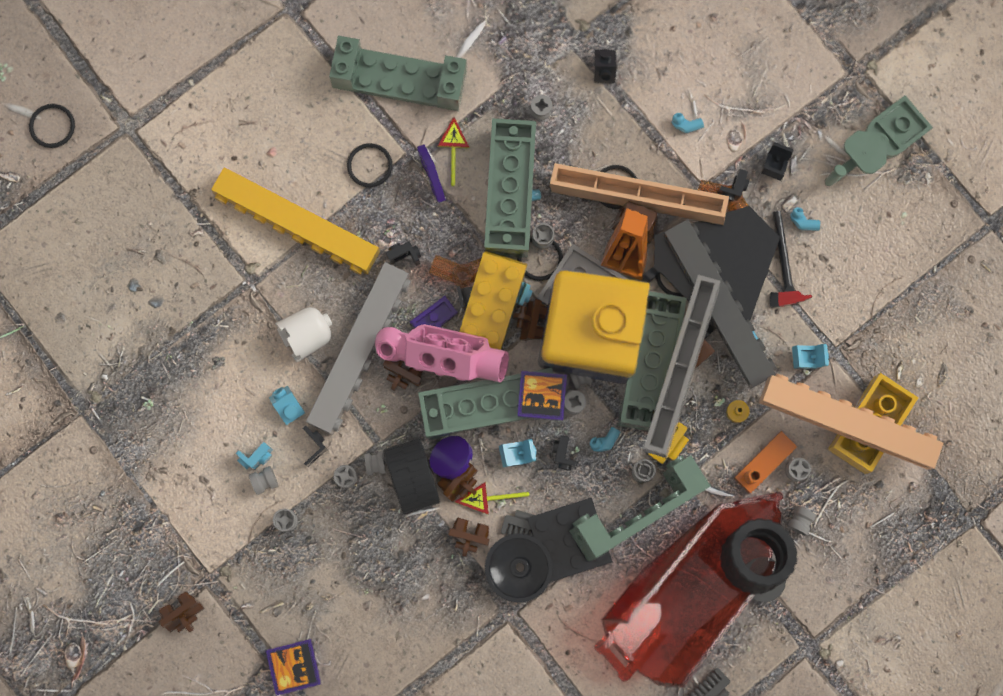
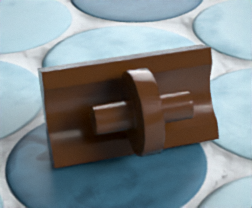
M534 299V301H528L526 307H520L519 313L512 314V319L517 320L516 328L521 329L520 340L542 339L543 327L537 326L538 319L545 320L547 307L541 304V300Z
M385 360L383 363L384 369L397 375L395 377L389 374L386 380L393 383L391 386L393 391H396L398 386L404 390L407 389L409 384L402 381V379L419 387L422 382L421 376L423 371L415 370L413 367H410L408 371L403 369L404 361L402 360L397 362Z
M468 463V469L459 477L454 478L453 481L441 478L437 485L450 501L454 502L458 496L464 499L469 492L474 496L477 493L473 489L477 480L473 477L478 470L471 463Z
M457 517L453 529L450 528L448 535L466 540L465 543L456 541L455 548L462 549V556L466 557L468 551L477 553L478 547L470 545V541L488 546L490 540L488 538V525L477 523L475 534L466 533L469 520Z
M185 591L177 598L181 606L176 610L170 604L159 609L161 616L159 623L170 633L175 629L181 632L185 628L191 633L194 630L192 623L198 619L196 614L205 609L201 602Z

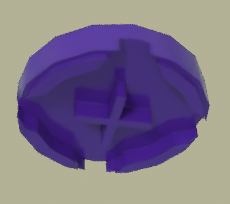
M460 436L443 438L431 452L430 467L441 478L453 479L459 477L469 467L468 463L473 457L472 447Z

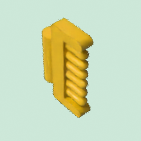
M679 421L667 457L671 461L679 456L689 441L684 436L687 427ZM648 453L650 457L660 464H664L667 459Z

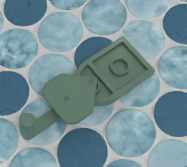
M904 95L874 118L865 131L855 132L844 142V150L851 159L843 165H836L834 170L825 179L824 184L829 187L834 185L856 167L865 174L877 172L886 164L887 158H894L928 133L933 128L932 125Z

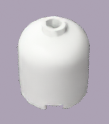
M313 307L304 308L275 323L286 347L290 345L293 351L291 356L296 362L322 348L331 339L329 326L332 325L329 316L326 313L322 315L319 310Z

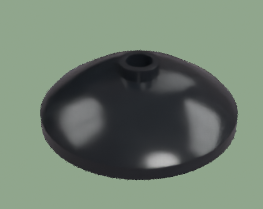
M521 533L507 535L499 539L487 554L485 560L487 582L491 589L504 600L515 603L531 601L539 597L547 589L552 579L553 561L550 552L540 540L531 535ZM518 563H522L525 567L522 572H519L516 568Z

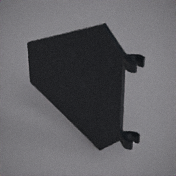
M750 206L727 212L724 225L704 221L695 222V225L700 232L697 236L701 243L705 242L711 253L708 254L712 262L716 261L722 271L720 276L723 282L727 280L733 291L730 293L734 301L738 300L742 305L744 311L741 313L744 319L751 320L780 236ZM664 232L656 234L654 241V266L643 275V278L650 283L661 273L690 302L693 287L667 243ZM711 319L704 339L716 329Z

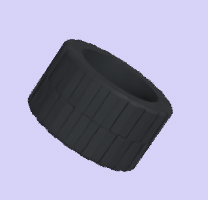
M420 438L384 449L386 464L403 514L440 503Z
M758 518L742 524L727 537L726 542L721 548V567L726 578L734 587L750 594H763L773 590L789 578L797 564L798 553L794 539L782 525L769 519ZM757 538L770 546L776 559V568L772 575H758L745 565L741 557V543L744 539Z

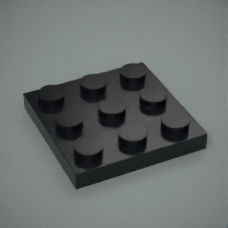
M592 497L527 518L533 537L540 540L546 546L552 557L553 575L551 582L612 563L609 551L588 562L569 530L574 528L572 523L586 514L590 517L595 514L597 515Z

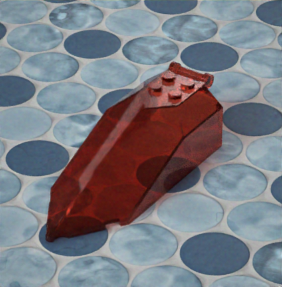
M781 492L718 504L640 571L601 619L605 636L594 646L597 653L602 654L618 672V677L622 682L628 681L637 671L658 686L684 688L755 596V594L740 591L739 588L734 587L726 578L720 560L722 545L730 534L749 520L762 518L780 524L782 512L779 509V502L784 498ZM757 538L744 539L741 543V557L745 565L758 558L753 562L750 570L761 576H770L775 567V562L769 561V558L772 559L773 554L770 546ZM611 644L629 663L626 667L609 649Z

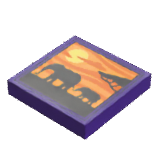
M521 371L517 417L563 421L567 375Z
M312 639L266 650L276 696L322 684Z

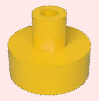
M741 400L731 402L726 409L728 419L734 423L745 421L750 413L748 405Z

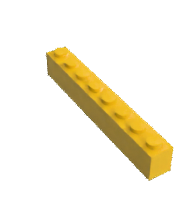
M225 167L211 189L217 201L223 204L229 202L235 205L234 209L242 214L248 212L254 215L253 219L261 224L267 222L273 225L272 229L284 235L286 232L292 235L294 241L302 245L304 242L311 245V249L321 255L323 252L331 256L330 259L340 265L343 262L350 265L349 269L359 275L362 272L368 275L380 253L379 247Z

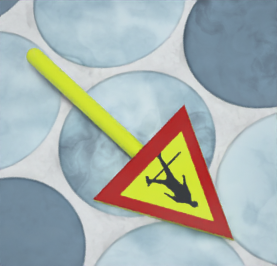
M453 117L437 146L451 147L452 187L455 186L456 148H470L455 117Z
M486 482L474 489L477 491L475 496L469 492L464 499L461 497L454 502L489 515L488 501L527 497L530 493L522 492L487 496Z

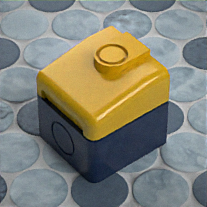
M565 270L558 272L549 294L538 357L539 367L541 369L552 368L553 372L573 374L596 380L625 384L634 375L646 315L649 283Z

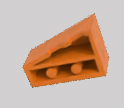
M630 209L625 210L606 245L601 266L642 281L647 262L648 216Z

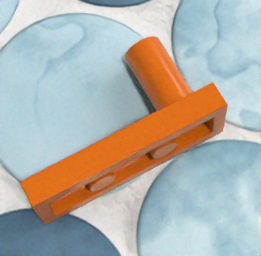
M780 431L734 479L751 494L797 446Z

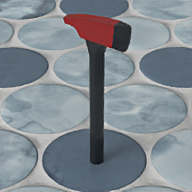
M781 211L773 212L775 232L780 236L778 251L784 288L783 292L770 293L771 308L789 306L812 298V295H802L800 291H796L793 285Z

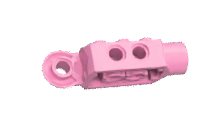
M423 324L417 326L409 333L401 332L394 327H385L377 333L375 339L376 352L384 360L395 362L402 360L406 366L413 367L415 370L431 371L440 376L448 375L461 381L482 378L501 383L508 369L509 353L490 348L487 338Z

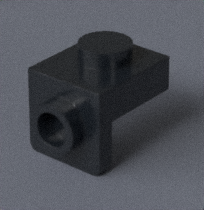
M594 50V83H615L617 70L616 50Z
M774 142L767 154L761 174L782 181L794 150Z
M739 169L735 173L731 189L720 186L716 194L729 196L728 202L737 201L741 197L742 192L747 190L749 179L746 178L748 171Z
M410 241L402 245L397 243L386 252L391 265L410 255L415 265H420L419 258L422 257L416 245L412 247Z
M560 435L559 440H554L552 453H556L554 463L559 464L558 468L571 471L572 467H577L578 462L565 459L569 437Z

